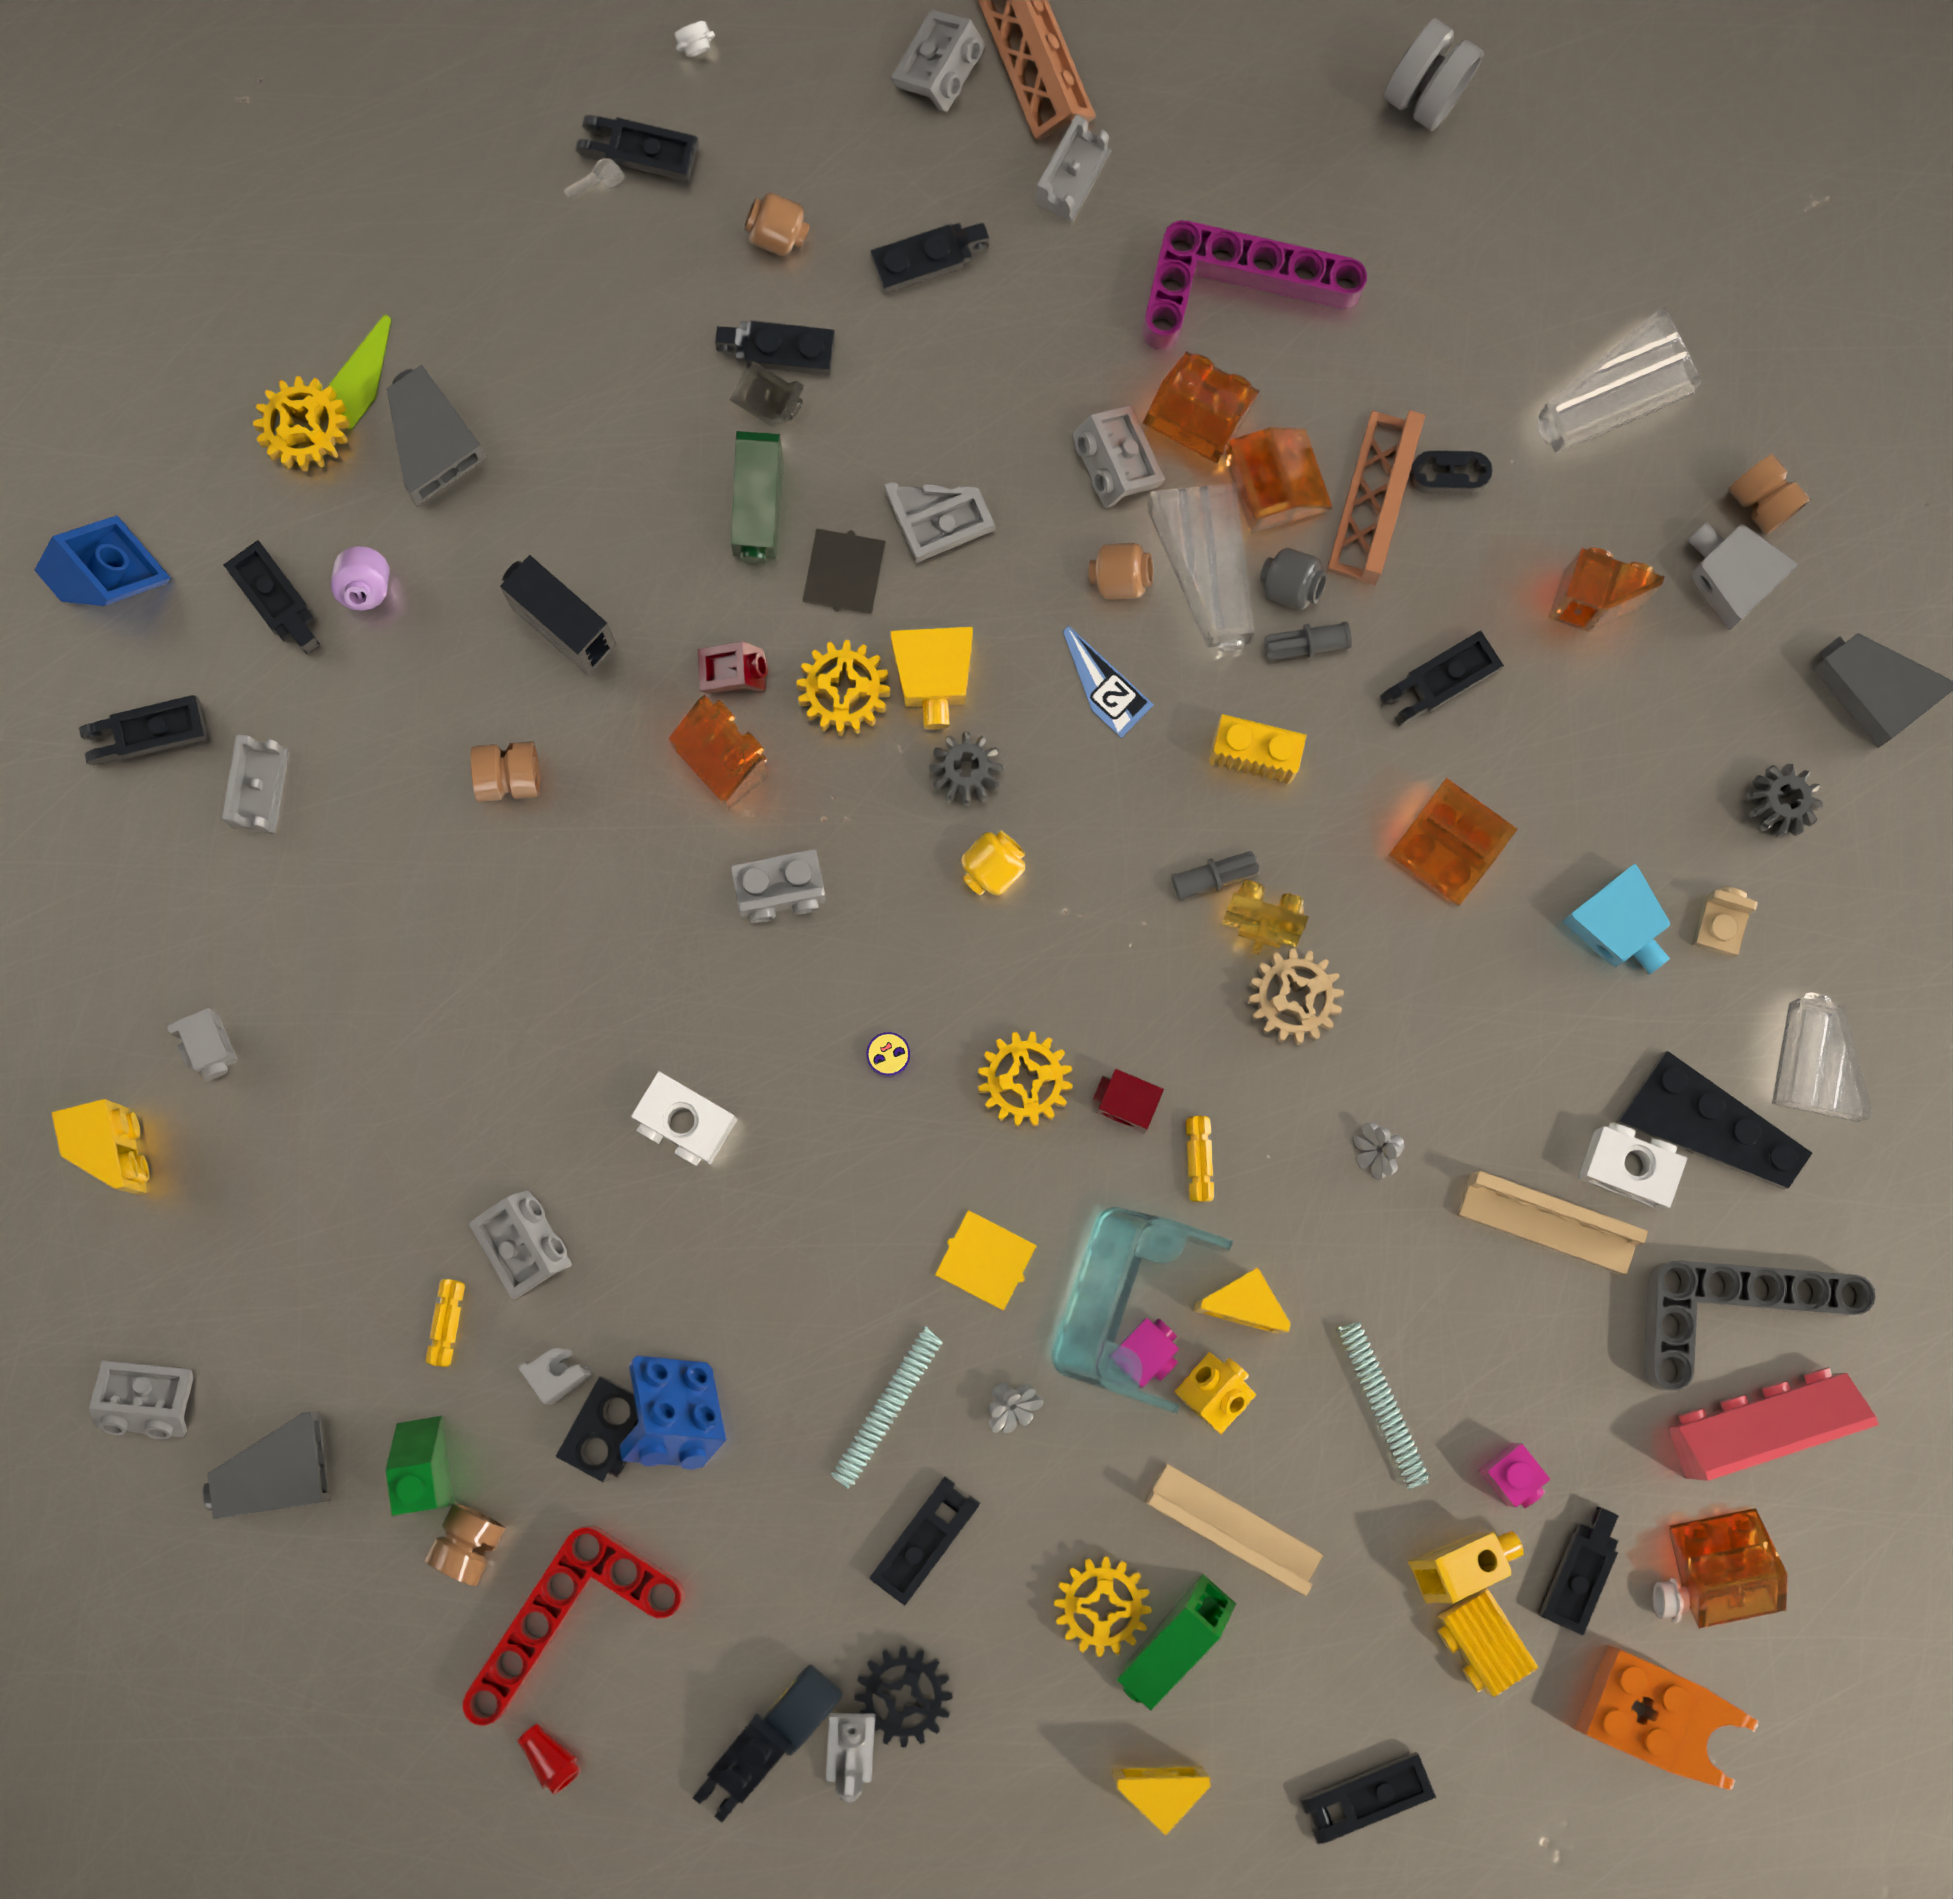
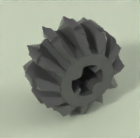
M969 732L962 733V744L959 745L951 735L946 737L945 743L949 751L936 747L933 751V756L940 762L929 765V773L940 776L933 782L934 789L938 791L949 787L945 796V800L949 803L955 799L957 793L962 794L963 806L970 805V794L973 793L981 803L985 802L987 794L983 787L996 791L999 787V782L992 776L1003 773V765L992 762L999 756V750L995 747L983 751L987 743V738L983 735L977 739L975 745L970 744L971 736ZM963 761H969L973 770L971 771V777H962L961 770L956 772L954 769H960Z
M1786 764L1781 771L1772 765L1765 770V776L1758 775L1752 780L1756 790L1750 791L1746 795V800L1757 804V806L1749 811L1748 817L1756 818L1761 816L1764 819L1760 823L1759 831L1764 832L1773 825L1775 836L1778 838L1785 836L1788 830L1793 836H1798L1804 832V825L1812 826L1816 823L1817 817L1813 811L1821 809L1824 802L1812 797L1813 794L1820 790L1821 785L1812 784L1809 786L1806 783L1810 771L1804 770L1796 776L1793 764ZM1778 797H1788L1790 799L1791 804L1789 805L1788 803L1781 805L1778 801Z

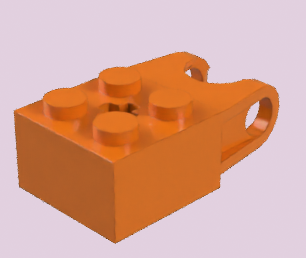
M1608 1645L1574 1729L1669 1773L1732 1790L1735 1780L1727 1777L1720 1769L1716 1768L1708 1757V1739L1717 1728L1726 1725L1744 1727L1755 1731L1758 1721L1707 1688ZM1644 1698L1646 1710L1638 1718V1714L1632 1710V1705L1635 1701L1642 1703Z

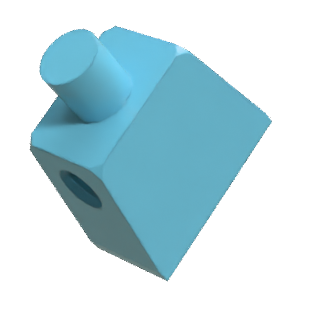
M1636 864L1625 870L1562 920L1569 929L1614 967L1619 966L1633 955L1650 975L1670 959L1654 940L1657 935L1670 926L1669 919Z

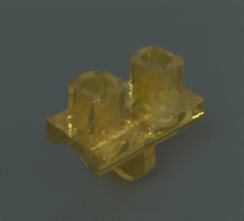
M1247 879L1244 880L1237 893L1233 892L1222 923L1238 928V936L1253 940L1250 953L1256 955L1260 954L1263 944L1278 949L1281 943L1297 947L1309 916L1304 915V898L1287 893L1282 894L1278 906L1262 901L1266 888L1260 883Z

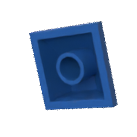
M117 515L52 536L34 569L61 602L106 606L165 585L171 579Z

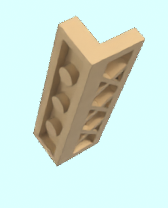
M1480 1170L1470 1174L1456 1215L1620 1275H1627L1636 1245L1645 1244L1649 1232L1648 1230Z
M1166 1463L1144 1503L1307 1597L1313 1586L1309 1581L1323 1557L1322 1553Z

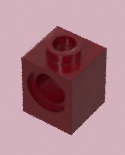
M1115 1068L1111 1078L1102 1076L1092 1100L1100 1103L1097 1114L1145 1133L1148 1130L1164 1089Z

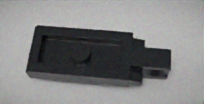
M984 222L963 229L960 223L952 224L951 226L948 224L870 250V256L883 292L887 294L963 269L965 263L973 260L972 252L989 247V235Z
M751 320L750 322L740 321L739 328L717 326L715 346L716 351L736 353V361L745 362L746 367L830 375L835 330Z
M259 540L223 564L275 635L278 634L283 642L293 636L306 654L321 645L307 627V624L315 619L309 612L311 609Z
M1597 1506L1589 1525L1579 1524L1576 1533L1573 1532L1539 1616L1582 1636L1585 1634L1618 1554L1615 1551L1618 1540L1610 1536L1619 1515Z

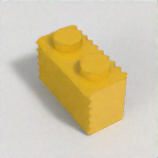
M1222 714L1217 725L1209 762L1211 766L1218 764L1222 768L1226 765L1228 770L1234 767L1236 772L1243 770L1247 774L1251 771L1253 776L1259 774L1261 778L1268 776L1270 781L1276 778L1278 782L1284 780L1286 784H1289L1299 771L1307 735Z
M1484 1588L1467 1596L1437 1616L1443 1625L1442 1628L1437 1630L1439 1636L1452 1654L1456 1651L1461 1653L1463 1659L1468 1664L1462 1671L1477 1693L1484 1690L1486 1694L1495 1697L1538 1668L1488 1589Z

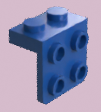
M647 1356L634 1357L629 1364L639 1423L619 1445L622 1461L641 1463L644 1466L674 1465L689 1470L703 1468L726 1441L711 1366L705 1362Z

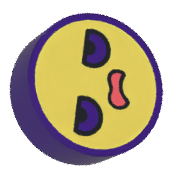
M880 1033L870 1041L867 1047L866 1056L868 1064L880 1076H897L909 1064V1045L902 1036L896 1033Z

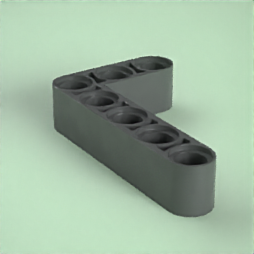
M1680 1260L1661 1263L1652 1269L1648 1278L1644 1352L1645 1378L1652 1387L1662 1391L1681 1390L1692 1381L1695 1368L1697 1305L1850 1316L1864 1314L1871 1309L1876 1298L1875 1289L1865 1277L1853 1274ZM1670 1269L1676 1271L1681 1277V1288L1675 1294L1667 1290L1664 1284L1665 1274ZM1713 1273L1719 1274L1725 1281V1291L1720 1297L1712 1294L1709 1289L1708 1282ZM1757 1277H1762L1769 1285V1294L1765 1300H1760L1753 1292V1283ZM1802 1280L1809 1283L1813 1290L1812 1299L1808 1304L1803 1303L1797 1295V1288ZM1846 1284L1851 1285L1856 1291L1857 1299L1853 1307H1848L1842 1300L1841 1293ZM1667 1314H1672L1679 1322V1332L1674 1338L1668 1337L1662 1329V1322ZM1667 1358L1675 1362L1678 1370L1677 1377L1671 1383L1666 1382L1660 1374V1366Z

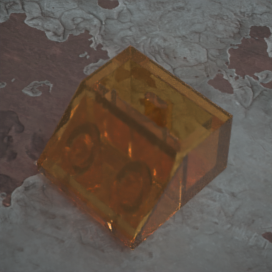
M1186 351L1162 381L1143 424L1217 464L1231 445L1260 391L1252 387L1246 378L1237 374H1228L1215 367L1213 362L1207 357L1200 354H1191Z
M1270 427L1229 440L1224 457L1251 534L1332 510V504L1306 429Z
M1591 547L1587 550L1581 548L1562 575L1548 618L1590 632L1642 608L1661 587L1665 577L1654 573V569L1644 563L1630 562L1627 564L1613 559V555L1604 549Z
M704 694L697 700L668 739L674 751L723 805L730 810L768 777L764 764L767 758L763 754L765 752L764 748L750 732H746L743 736L740 734L739 728L734 722L736 718L726 705L720 700L713 704Z
M1446 777L1388 856L1459 907L1518 829Z
M1756 1508L1669 1526L1681 1585L1685 1586L1688 1590L1690 1598L1689 1608L1698 1628L1786 1611L1788 1573Z

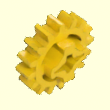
M296 376L294 386L288 387L287 383L282 379L279 381L281 391L275 394L267 389L264 393L269 399V403L267 405L257 404L255 407L259 414L263 416V418L253 421L255 429L261 432L256 439L262 448L268 447L266 453L272 461L281 457V463L286 469H290L294 462L297 461L302 471H307L309 461L313 460L322 468L325 466L322 456L329 454L337 458L339 454L334 448L335 443H347L348 439L340 431V429L350 427L348 418L341 415L347 409L341 399L335 400L337 394L334 389L329 386L322 391V385L316 378L310 382L309 386H306L301 376ZM328 413L329 424L325 433L323 432V423L328 419L326 416ZM279 415L280 425L275 429V421ZM291 416L296 418L298 421L301 420L304 423L308 422L312 431L308 430L306 427H302L301 425H295Z
M849 640L844 641L842 650H836L833 643L828 642L827 654L822 655L817 650L812 651L814 665L802 663L801 671L807 678L798 679L796 684L797 689L807 693L799 696L798 701L800 706L811 705L806 713L809 721L815 720L818 717L821 718L820 730L825 732L833 724L836 725L838 736L843 735L845 726H851L855 734H859L860 722L865 721L871 726L876 724L873 715L874 710L885 713L886 704L880 700V697H889L890 687L880 683L889 679L888 670H876L881 663L879 655L872 656L870 659L866 658V645L862 644L857 652L851 651ZM837 663V666L828 674H820L826 667ZM854 664L863 668L871 680H868V677H860L853 668ZM846 672L850 688H848L846 695H844V702L841 704L837 688L840 687ZM816 696H819L821 699H827L834 707V711L830 712L819 703ZM859 702H867L860 710L850 713V710Z
M1013 1032L1012 1044L1006 1045L999 1038L995 1043L999 1052L996 1055L992 1052H985L983 1057L990 1064V1067L978 1069V1075L987 1078V1083L978 1086V1092L983 1094L990 1093L991 1098L985 1103V1107L988 1110L998 1106L1001 1109L998 1115L999 1121L1002 1122L1009 1114L1014 1116L1015 1127L1021 1125L1023 1118H1029L1031 1125L1036 1127L1039 1121L1038 1115L1043 1113L1046 1118L1052 1120L1055 1115L1051 1106L1055 1104L1064 1108L1067 1101L1059 1094L1060 1091L1072 1090L1073 1084L1063 1080V1076L1072 1072V1067L1069 1065L1060 1066L1059 1061L1063 1058L1065 1052L1062 1049L1052 1053L1049 1050L1052 1043L1051 1038L1048 1037L1042 1044L1036 1043L1035 1032H1030L1027 1041H1021L1019 1034ZM1028 1051L1039 1054L1050 1065L1040 1066L1029 1059ZM1011 1054L1012 1066L1008 1073L995 1077L999 1064ZM1020 1061H1022L1023 1069H1026L1027 1074L1030 1076L1035 1075L1037 1078L1032 1081L1029 1093L1030 1099L1023 1085L1020 1083L1014 1084L1013 1080L1018 1078L1021 1066ZM1054 1082L1051 1095L1039 1105V1090L1043 1085ZM1010 1093L1021 1100L1023 1108L1009 1104L1000 1094Z
M1108 1556L1102 1557L1099 1567H1095L1090 1558L1084 1559L1085 1571L1080 1573L1071 1566L1068 1570L1073 1578L1072 1582L1069 1584L1059 1581L1058 1587L1066 1593L1064 1598L1053 1599L1054 1606L1064 1608V1613L1055 1618L1057 1625L1069 1624L1070 1628L1064 1634V1638L1069 1641L1078 1636L1080 1638L1078 1650L1084 1652L1092 1644L1095 1645L1097 1657H1102L1105 1646H1111L1116 1655L1121 1654V1641L1126 1640L1127 1643L1134 1646L1137 1643L1132 1632L1135 1629L1146 1631L1148 1628L1140 1621L1141 1614L1152 1613L1151 1607L1141 1604V1599L1150 1594L1149 1589L1136 1588L1135 1584L1139 1581L1141 1575L1138 1572H1134L1127 1577L1124 1574L1127 1563L1122 1560L1114 1569L1110 1568ZM1096 1576L1095 1586L1085 1595H1075L1083 1582ZM1113 1577L1120 1580L1127 1587L1132 1600L1117 1596L1113 1591ZM1100 1594H1106L1107 1600L1110 1603L1123 1608L1107 1610L1105 1618H1098L1096 1610L1082 1604L1098 1602ZM1073 1613L1086 1614L1092 1622V1635L1078 1626ZM1120 1617H1130L1123 1629L1109 1636L1112 1624Z

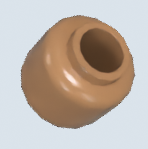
M768 193L762 199H754L745 221L744 230L749 232V241L752 245L778 256H785L791 251L793 245L798 248L802 247L808 233L809 224L803 222L804 209L802 205L777 194Z
M1137 543L1105 544L1099 549L1096 560H1090L1089 562L1091 586H1098L1101 596L1105 599H1137L1143 596L1146 587H1152L1154 570L1151 553H1145L1142 546Z

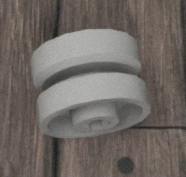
M1436 18L1429 22L1406 51L1383 95V99L1402 111L1411 106L1421 94L1414 109V119L1432 132L1453 108L1475 74L1485 54L1484 50L1465 39L1459 42L1446 56L1454 39V31Z

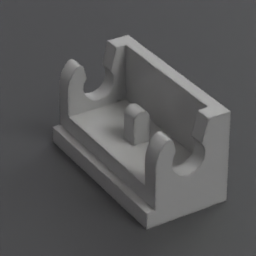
M1077 114L1037 184L1035 204L1071 222L1076 217L1111 153V148L1108 147V134L1104 130H1101L1098 136L1092 134L1087 130V120Z
M236 734L222 820L231 828L276 834L290 751L288 748H283L274 740L268 739L267 743L255 741L250 736Z
M553 1348L533 1362L525 1361L518 1366L543 1404H556L595 1376L588 1365L580 1367L577 1364L567 1368L566 1363H560L572 1355L573 1352L571 1350Z

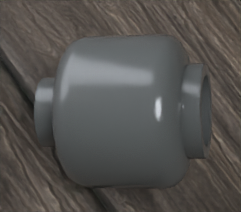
M1284 548L1274 558L1268 557L1261 570L1260 581L1265 583L1266 596L1271 601L1297 610H1303L1311 603L1316 604L1320 600L1326 586L1327 572L1322 570V563L1317 557L1295 549Z

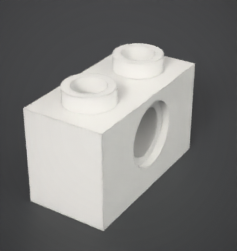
M660 1071L656 1074L631 1116L636 1122L640 1123L636 1130L638 1133L657 1144L664 1137L678 1146L674 1152L676 1155L695 1166L699 1164L700 1160L711 1165L738 1120L735 1115ZM679 1111H689L694 1116L693 1127L686 1133H675L671 1128L672 1117Z
M1610 1123L1609 1128L1603 1126L1594 1130L1577 1179L1657 1210L1670 1208L1688 1158L1676 1154L1677 1147L1665 1141L1652 1139L1650 1143L1634 1138L1636 1132L1620 1124ZM1628 1153L1636 1154L1642 1161L1643 1168L1639 1176L1631 1175L1625 1168L1624 1161Z

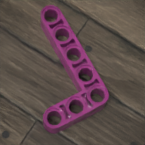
M1179 220L1169 225L1164 233L1145 314L1143 337L1150 347L1157 350L1169 349L1177 343L1194 276L1333 308L1348 309L1358 303L1367 282V271L1365 266L1354 258L1192 221ZM1175 241H1184L1190 245L1191 249L1180 252L1175 250L1171 244ZM1217 250H1224L1232 256V259L1220 261L1212 253ZM1258 259L1267 260L1272 264L1273 268L1270 270L1258 269L1254 265V261ZM1307 269L1314 275V278L1303 280L1296 275L1295 270ZM1347 278L1354 283L1355 288L1344 289L1337 284L1336 279ZM1175 280L1181 284L1182 288L1177 291H1170L1162 285V282ZM1157 319H1166L1173 325V328L1161 331L1152 322Z

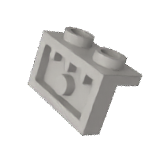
M931 9L891 79L897 88L928 96L932 99L938 110L947 112L955 98L960 94L962 86L975 63L979 61L985 48V42L970 19Z
M1132 405L1091 414L1073 432L1072 436L1075 441L1076 450L1082 457L1091 476L1093 488L1099 494L1105 508L1114 506L1124 496L1158 488L1165 481Z
M816 849L731 866L741 919L750 917L751 923L773 920L776 918L775 912L793 909V914L814 912L819 909V903L827 902Z
M529 1190L505 1197L469 1222L471 1229L512 1299L522 1296L552 1275L562 1272L572 1265L567 1256V1250L563 1241L555 1235L545 1218L543 1206L533 1197Z
M102 1360L89 1405V1411L96 1428L111 1435H124L126 1432L144 1433L158 1440H166L171 1438V1436L185 1437L187 1427L183 1417L194 1378L191 1369Z

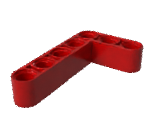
M584 1526L574 1530L567 1537L466 1692L463 1699L465 1717L475 1725L487 1726L497 1721L506 1713L592 1579H595L649 1616L657 1619L673 1615L682 1606L685 1599L682 1583L599 1527ZM583 1534L592 1535L598 1541L599 1551L594 1559H584L576 1550L577 1540ZM620 1559L630 1560L637 1569L636 1578L631 1584L620 1583L614 1576V1566ZM557 1573L567 1574L573 1581L574 1589L568 1598H560L552 1591L551 1581ZM657 1584L668 1585L674 1592V1603L668 1609L658 1608L652 1602L651 1592ZM531 1612L543 1614L548 1621V1630L542 1637L533 1636L527 1630L526 1620ZM506 1651L515 1652L522 1659L523 1668L517 1676L506 1674L501 1667V1658ZM479 1691H488L495 1696L497 1708L494 1714L486 1715L477 1709L475 1698Z

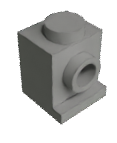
M206 1008L167 1025L169 1033L183 1041L177 1046L184 1064L188 1069L193 1067L195 1071L199 1072L203 1081H209L228 1072L227 1066L238 1061L220 1017L213 1010Z

